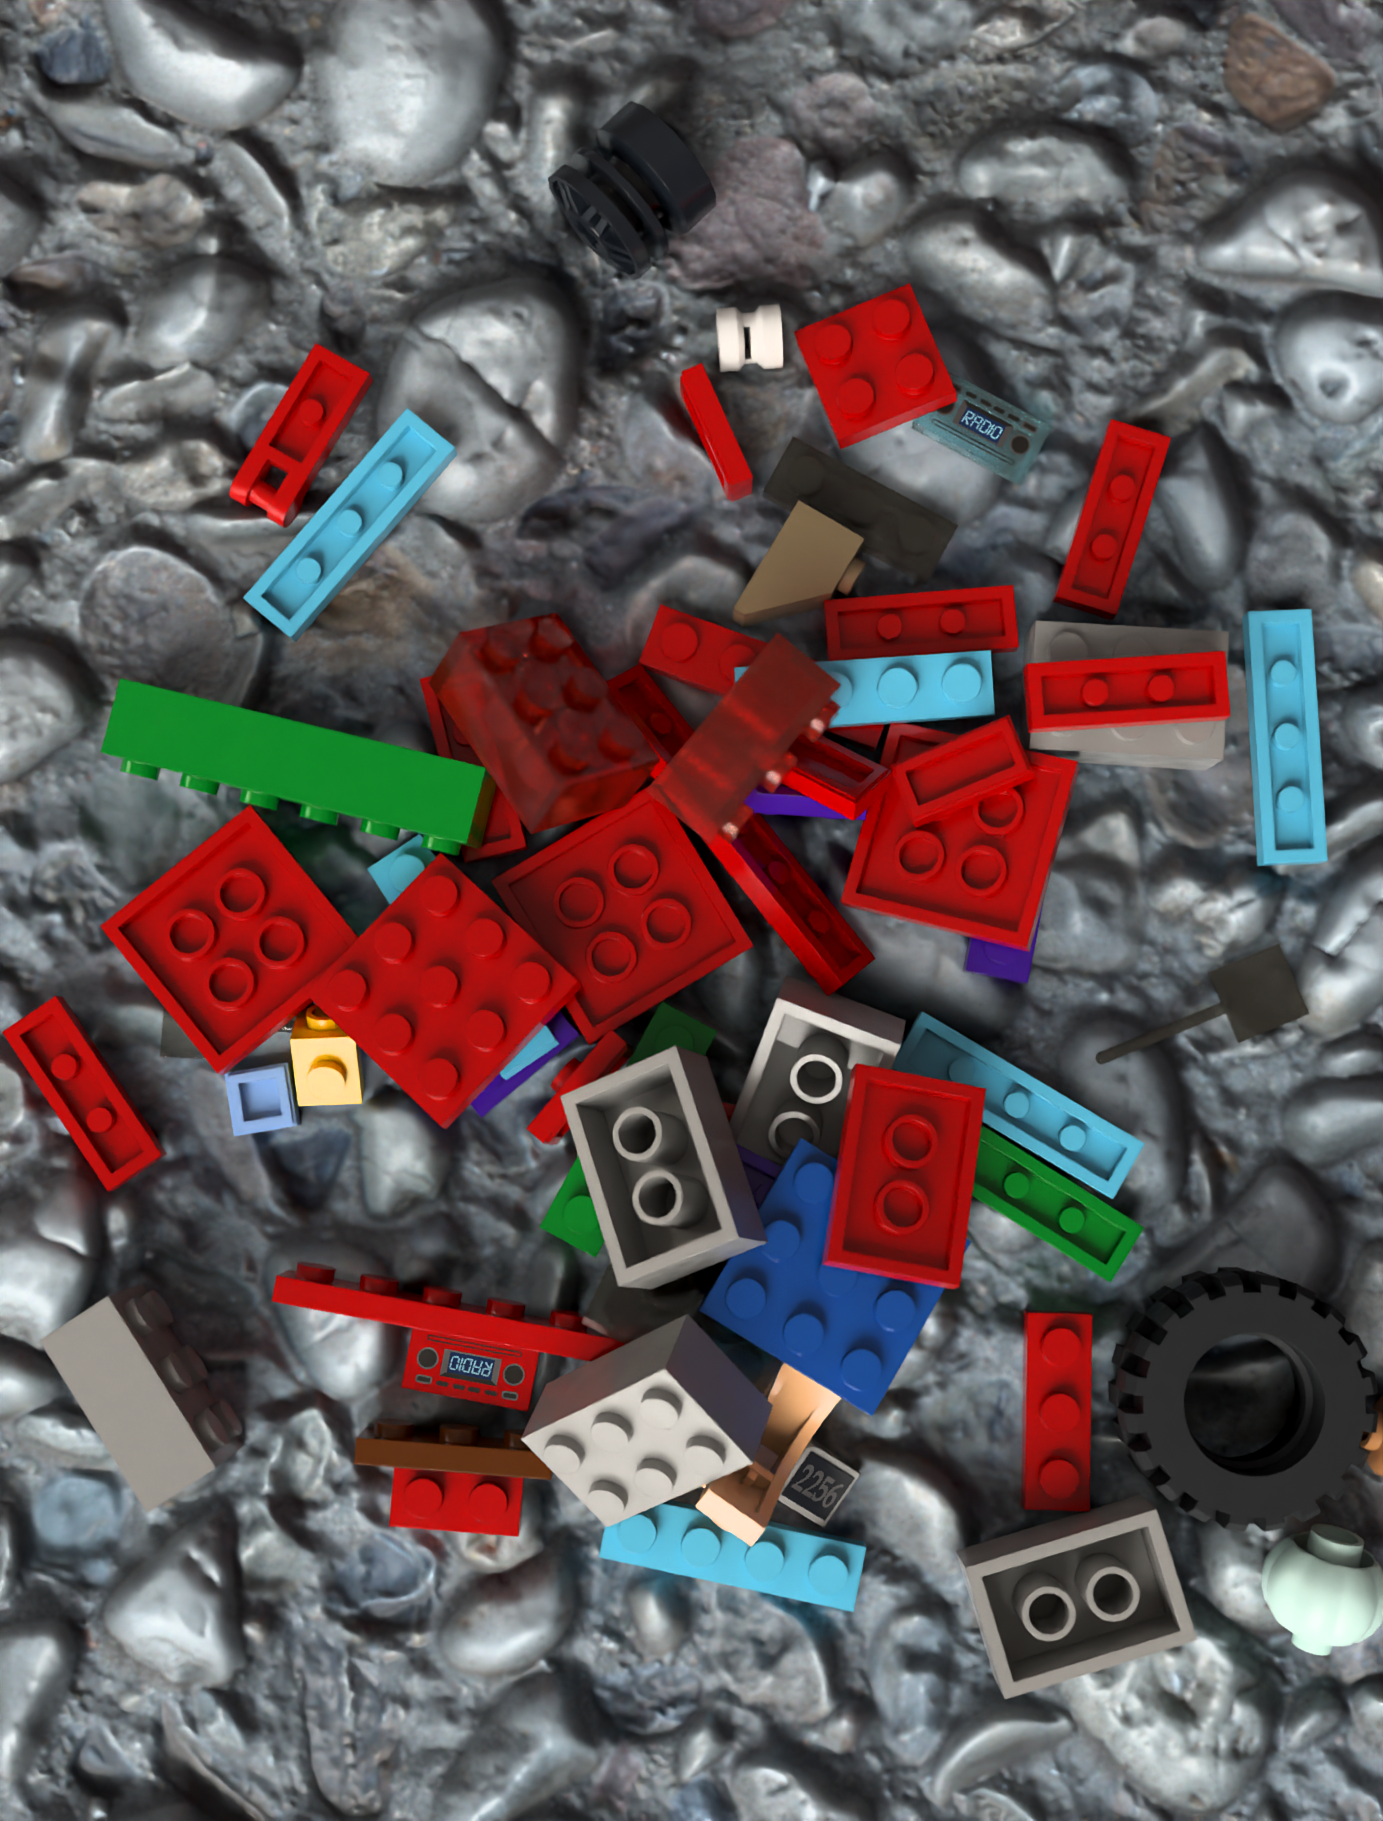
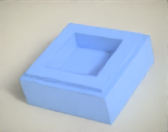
M281 1063L224 1074L234 1136L301 1125L292 1063Z

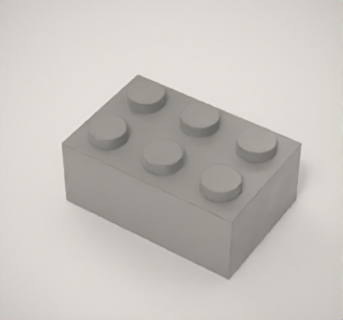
M1035 621L1024 636L1023 668L1028 663L1225 651L1228 674L1229 632ZM1023 671L1019 739L1025 750L1078 761V763L1208 770L1224 760L1226 720L1028 733Z
M674 1046L560 1096L618 1286L654 1289L768 1243L706 1056Z
M139 1284L105 1297L39 1341L143 1508L148 1513L217 1468L244 1445L238 1437L242 1433V1426L237 1415L226 1401L221 1399L216 1402L203 1381L208 1377L203 1361L191 1346L185 1345L182 1347L169 1327L173 1323V1316L166 1302L156 1291L151 1290L147 1292L144 1285Z
M686 1314L547 1383L521 1440L606 1527H609L753 1464L773 1405L699 1325Z
M1141 1494L956 1551L991 1669L1004 1699L1197 1640L1157 1509Z

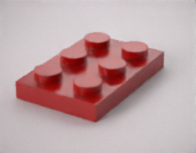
M859 1063L855 1064L851 1069L822 1265L948 1289L960 1287L986 1088Z

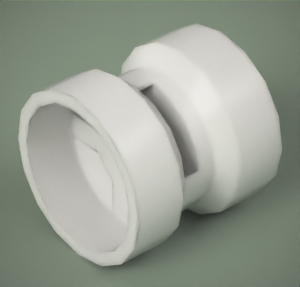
M779 304L760 305L755 312L741 313L736 307L716 308L720 372L739 371L744 364L758 363L763 369L783 368V336ZM744 327H748L749 349H745Z

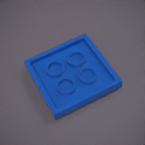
M800 1138L757 1209L768 1243L728 1258L698 1311L859 1410L873 1416L945 1288L822 1265L838 1160ZM967 1238L965 1244V1252L968 1249L970 1243L972 1242Z

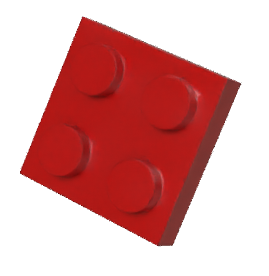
M910 283L794 331L797 346L840 450L957 402L956 390Z

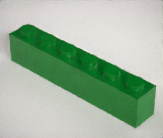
M123 678L119 679L101 748V753L122 759L120 771L155 781H158L161 769L182 774L179 786L215 796L218 794L220 784L242 789L239 798L240 802L277 811L280 799L302 804L300 817L337 826L340 814L362 819L360 832L398 841L400 829L422 834L424 836L421 847L459 856L461 845L481 849L499 778L497 773L486 767Z

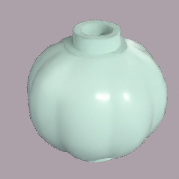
M1314 1524L1311 1526L1310 1532L1292 1534L1281 1540L1265 1558L1261 1578L1264 1599L1278 1623L1293 1633L1292 1643L1306 1652L1316 1655H1329L1332 1646H1348L1361 1642L1374 1634L1383 1624V1570L1374 1556L1363 1549L1364 1540L1351 1531L1328 1524Z

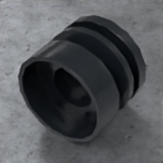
M630 101L596 132L597 145L603 157L595 151L582 147L571 155L572 167L566 164L560 166L548 177V182L558 206L580 238L619 273L632 280L641 278L651 268L650 256L657 259L663 257L669 251V241L663 227L680 236L688 233L716 206V193L708 175L682 139L648 108Z

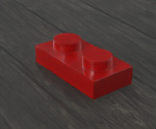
M394 1468L389 1527L518 1537L521 1531L525 1478Z

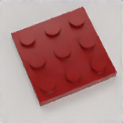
M907 723L890 724L879 765L891 771L889 765L960 735ZM1024 749L1036 778L917 828L911 822L892 774L890 789L867 809L866 820H863L840 902L846 907L1030 952L1080 768L1078 761Z
M656 783L651 784L491 880L515 922L582 985L565 1006L588 1045L603 1038L610 1029L615 1031L754 946Z
M251 805L247 806L100 926L216 1073L221 1075L226 1074L309 1006L313 1001L305 992L359 937Z
M440 853L305 994L441 1127L447 1129L575 995L582 985L448 858Z

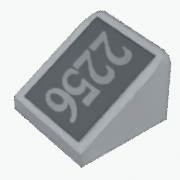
M811 1438L793 1467L778 1500L824 1528L861 1473Z

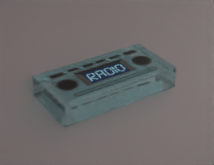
M948 371L956 390L957 402L914 419L911 428L1021 486L1053 426Z

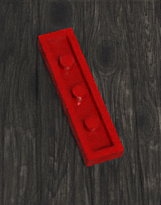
M661 604L639 660V664L645 670L736 702L734 667L819 662ZM884 724L811 730L874 752Z

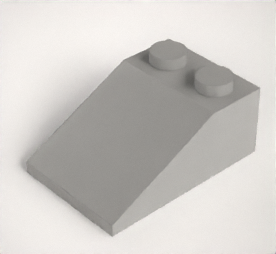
M786 975L729 1123L735 1143L781 1167L800 1138L838 1160L851 1069L856 1063L891 1070L901 1046L906 1020L835 993L827 996L822 988Z

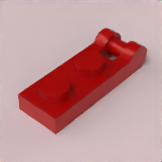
M315 343L235 476L230 487V497L247 507L254 503L267 511V519L283 528L289 527L301 509L304 496L371 386L373 379L370 373ZM272 466L287 473L279 489L265 482Z

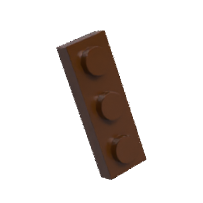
M385 1418L375 1420V1428L366 1427L356 1437L354 1464L544 1480H551L553 1476V1471L521 1440L525 1429H507L504 1432V1438L478 1436L479 1428L473 1425L442 1424L440 1425L439 1433L414 1431L413 1421Z

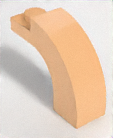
M777 1360L758 1388L773 1407L754 1463L703 1485L704 1490L695 1506L709 1516L720 1528L733 1533L750 1546L756 1542L766 1529L781 1491L805 1447L841 1399Z

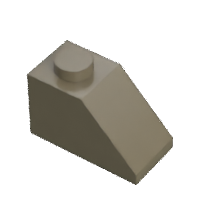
M798 500L735 604L732 621L741 627H747L823 608L824 600H832L837 591L848 596L867 564L858 558L864 538Z

